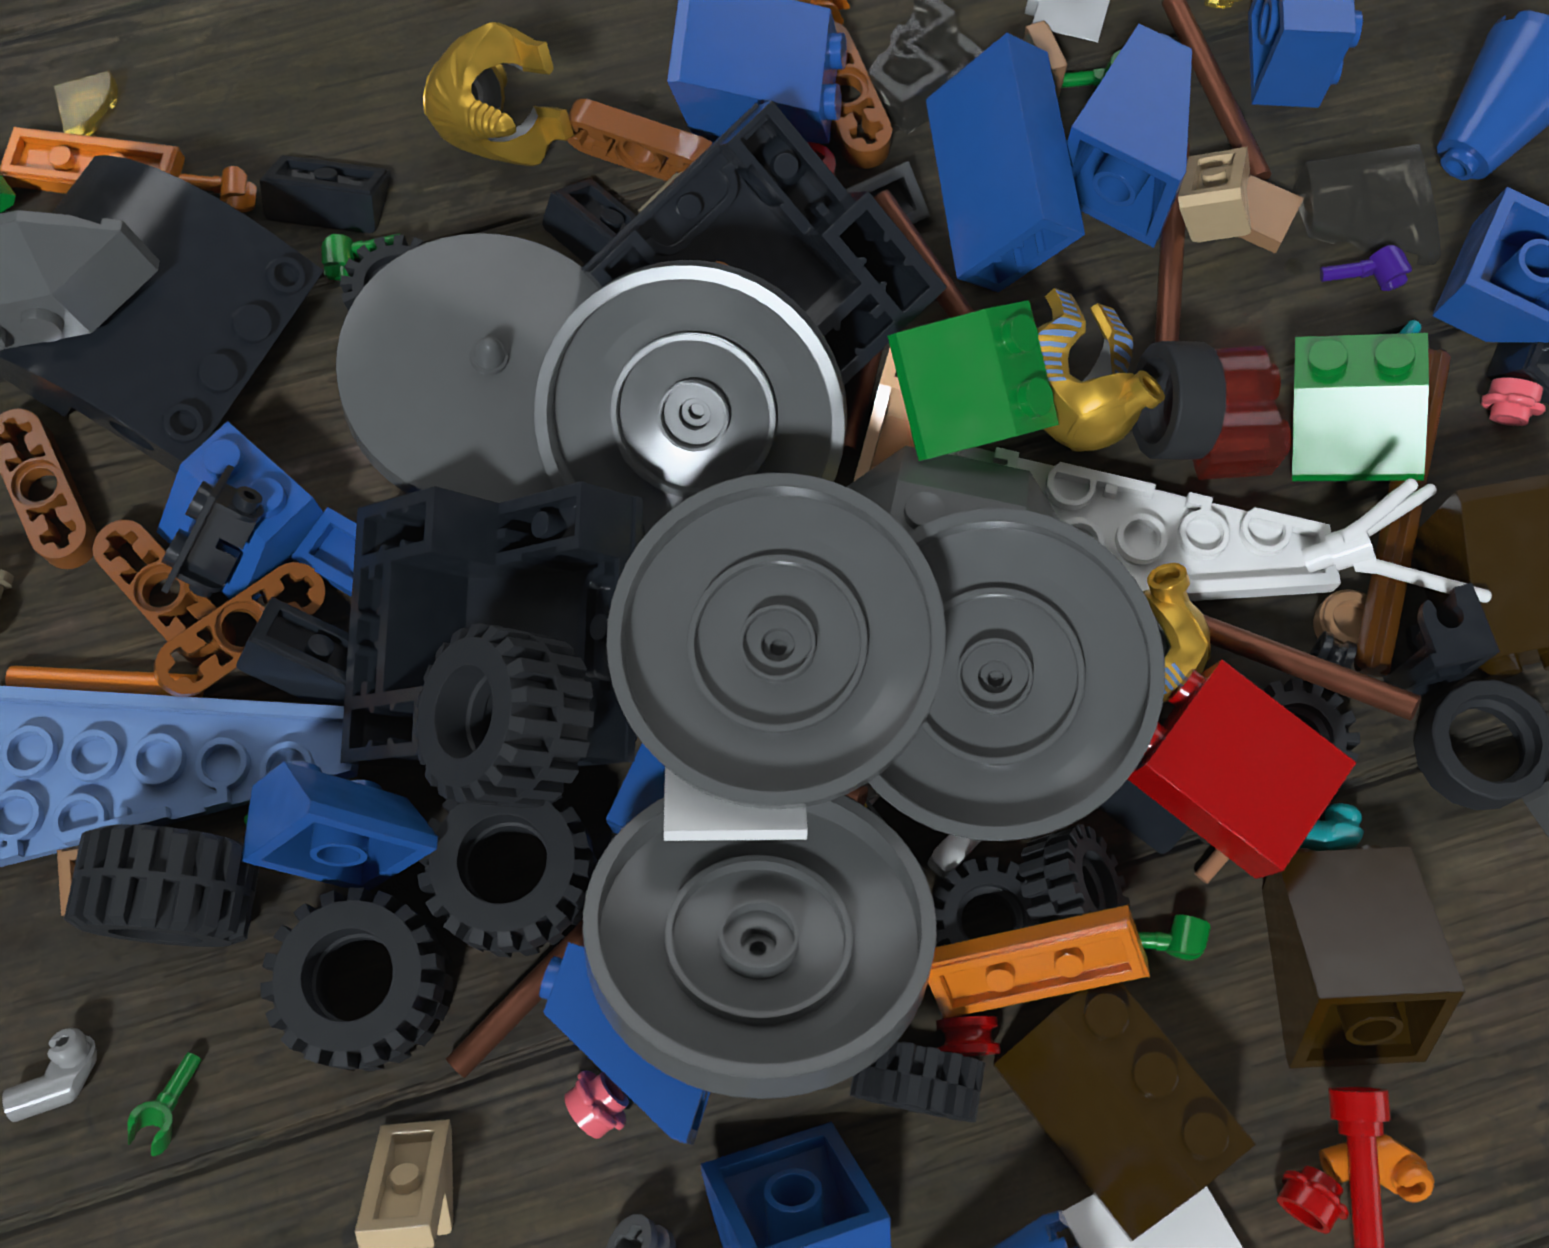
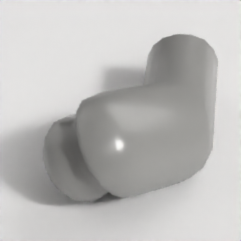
M66 1028L57 1032L48 1042L51 1048L47 1053L51 1061L44 1076L12 1086L3 1092V1108L10 1121L18 1122L67 1105L79 1096L97 1061L96 1045L90 1036H86L80 1029Z

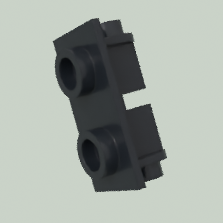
M228 464L215 486L203 480L195 493L185 515L196 520L190 533L179 528L161 561L172 567L161 590L162 592L167 594L176 578L189 584L190 590L200 597H211L214 593L224 589L227 578L241 552L219 542V539L243 549L257 521L261 519L264 513L263 506L261 505L263 498L258 491L247 486H241L237 489L227 484L234 469L233 466Z

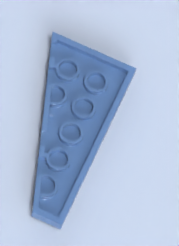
M0 686V867L55 854L57 850L79 846L83 832L102 826L122 824L165 826L250 804L252 786L284 761L312 763L320 767L323 773L343 779L357 777L359 765L340 763L344 706Z

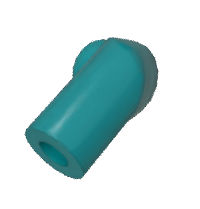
M1336 803L1329 805L1325 809V821L1317 820L1299 848H1309L1315 851L1349 850L1355 848L1364 834L1363 829L1359 828L1362 821L1361 812L1355 806Z

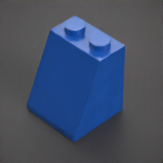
M678 0L667 82L690 132L712 143L752 105L773 101L806 142L829 144L831 120H839L841 115V90L839 84L835 83L837 69H845L847 43L845 33H837L830 8L796 0Z
M1138 24L1072 125L1067 148L1080 211L1154 248L1160 239L1186 174L1192 49L1175 41L1166 34L1158 33Z
M569 942L563 958L553 956L545 971L539 992V997L547 1000L543 1013L671 1139L694 1145L711 1092L690 1086L663 1073L646 1062L624 1042L603 1014L595 998L587 973L584 947Z

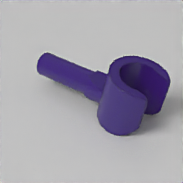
M1389 245L1375 252L1368 260L1321 267L1320 278L1322 282L1356 277L1364 278L1374 275L1382 291H1390L1401 287L1407 282L1406 274L1412 271V267L1402 249L1395 245Z

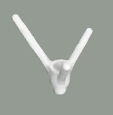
M1411 478L1391 491L1354 523L1344 529L1326 534L1325 542L1301 549L1309 573L1334 565L1337 571L1354 566L1355 572L1378 574L1450 594L1449 591L1454 587L1467 584L1376 558L1370 536L1413 510L1437 492L1436 486L1431 483L1415 491L1418 488V483ZM1474 586L1480 602L1487 603L1491 600L1492 594L1489 590Z

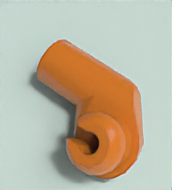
M1389 1135L1377 1136L1380 1184L1392 1193L1399 1195L1405 1201L1415 1203L1427 1199L1434 1189V1177L1428 1170L1426 1162L1416 1152ZM1347 1141L1319 1150L1320 1163L1324 1173L1338 1183L1349 1181Z

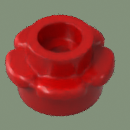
M1304 1166L1301 1173L1294 1170L1284 1172L1282 1182L1285 1185L1277 1197V1202L1296 1220L1315 1231L1329 1234L1338 1218L1341 1220L1348 1218V1208L1343 1203H1340L1344 1190L1329 1175L1311 1166Z

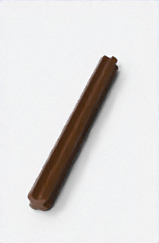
M1428 348L1429 396L1424 481H1417L1418 488L1415 491L1427 485L1451 359L1450 354L1443 349L1432 350ZM1390 481L1388 494L1405 481ZM1423 503L1380 530L1375 553L1377 559L1411 567ZM1371 574L1357 641V652L1354 658V669L1357 672L1375 677H1384L1390 673L1407 582L1378 574Z

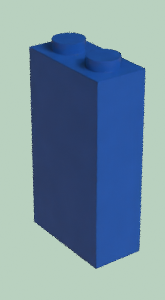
M1006 33L926 99L957 279L996 292H1000L1085 235L1048 52Z

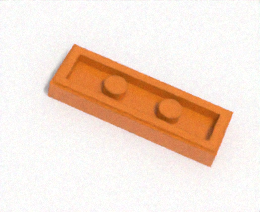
M14 127L0 165V173L10 187L66 194L94 156L109 155L131 159L179 177L185 157L179 147Z
M1129 905L935 947L928 983L943 1019L1149 977L1150 975L1148 960Z

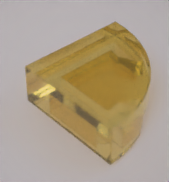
M110 71L54 86L65 133L86 136L93 134L98 129L95 124L103 117L109 106L113 108L117 102L118 86Z

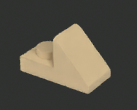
M1248 147L1188 157L1186 174L1180 187L1178 201L1185 225L1193 242H1204L1250 234L1251 221L1247 196L1250 173Z
M450 1119L380 1125L355 1230L358 1247L435 1248L437 1235L449 1234L453 1227L452 1128Z

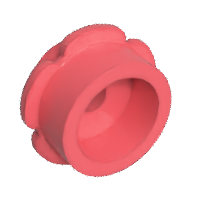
M1518 378L1493 379L1490 384L1489 393L1482 396L1481 402L1482 407L1491 410L1490 420L1509 426H1525L1532 415H1542L1546 409L1545 405L1540 403L1543 387L1532 381Z
M590 1071L580 1072L576 1085L564 1097L566 1107L576 1124L586 1134L595 1139H600L614 1127L617 1130L623 1129L626 1125V1115L623 1109L629 1104L627 1095L604 1072H601L598 1076Z

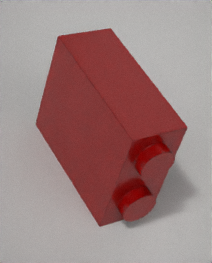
M1220 660L1201 674L1191 669L1179 687L1168 697L1167 701L1173 704L1175 708L1163 724L1157 723L1156 730L1145 754L1127 780L1253 878L1258 879L1283 872L1357 762L1224 660Z

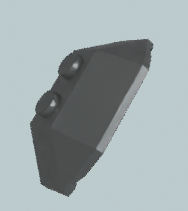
M22 210L1 213L0 351L41 342H54L63 338L92 333L158 271L160 260L123 220L102 218L100 224L64 214Z
M906 445L847 486V488L872 500L888 512L907 533L942 516L981 508L1027 510L1060 520L1035 478L1028 470L950 454L918 461L915 447Z

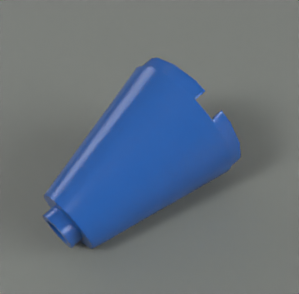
M1531 10L1519 11L1514 19L1505 20L1506 15L1501 17L1489 31L1437 146V152L1441 158V166L1452 177L1459 180L1483 179L1549 126V15Z

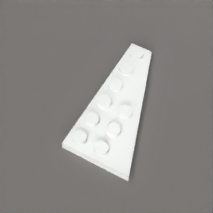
M973 447L949 453L950 455L1030 471L1060 521L1076 527L1105 546L1123 563L1142 591L1149 590L1147 583L1149 573L1156 567L1167 563H1179L1186 568L1190 579V585L1186 591L1190 601L1333 592L1341 584L1339 571L1336 570L1335 565L1309 573L1301 549L1325 542V535L1331 533L1329 524L1256 507L1251 511L1212 503L1213 497L1189 492L1187 497L1155 490L1156 484L1085 467L1063 462L1052 466L1018 458L1019 452L996 447L995 452Z

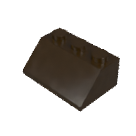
M1122 982L1078 991L993 1065L1130 1242L1202 1191L1256 1145Z

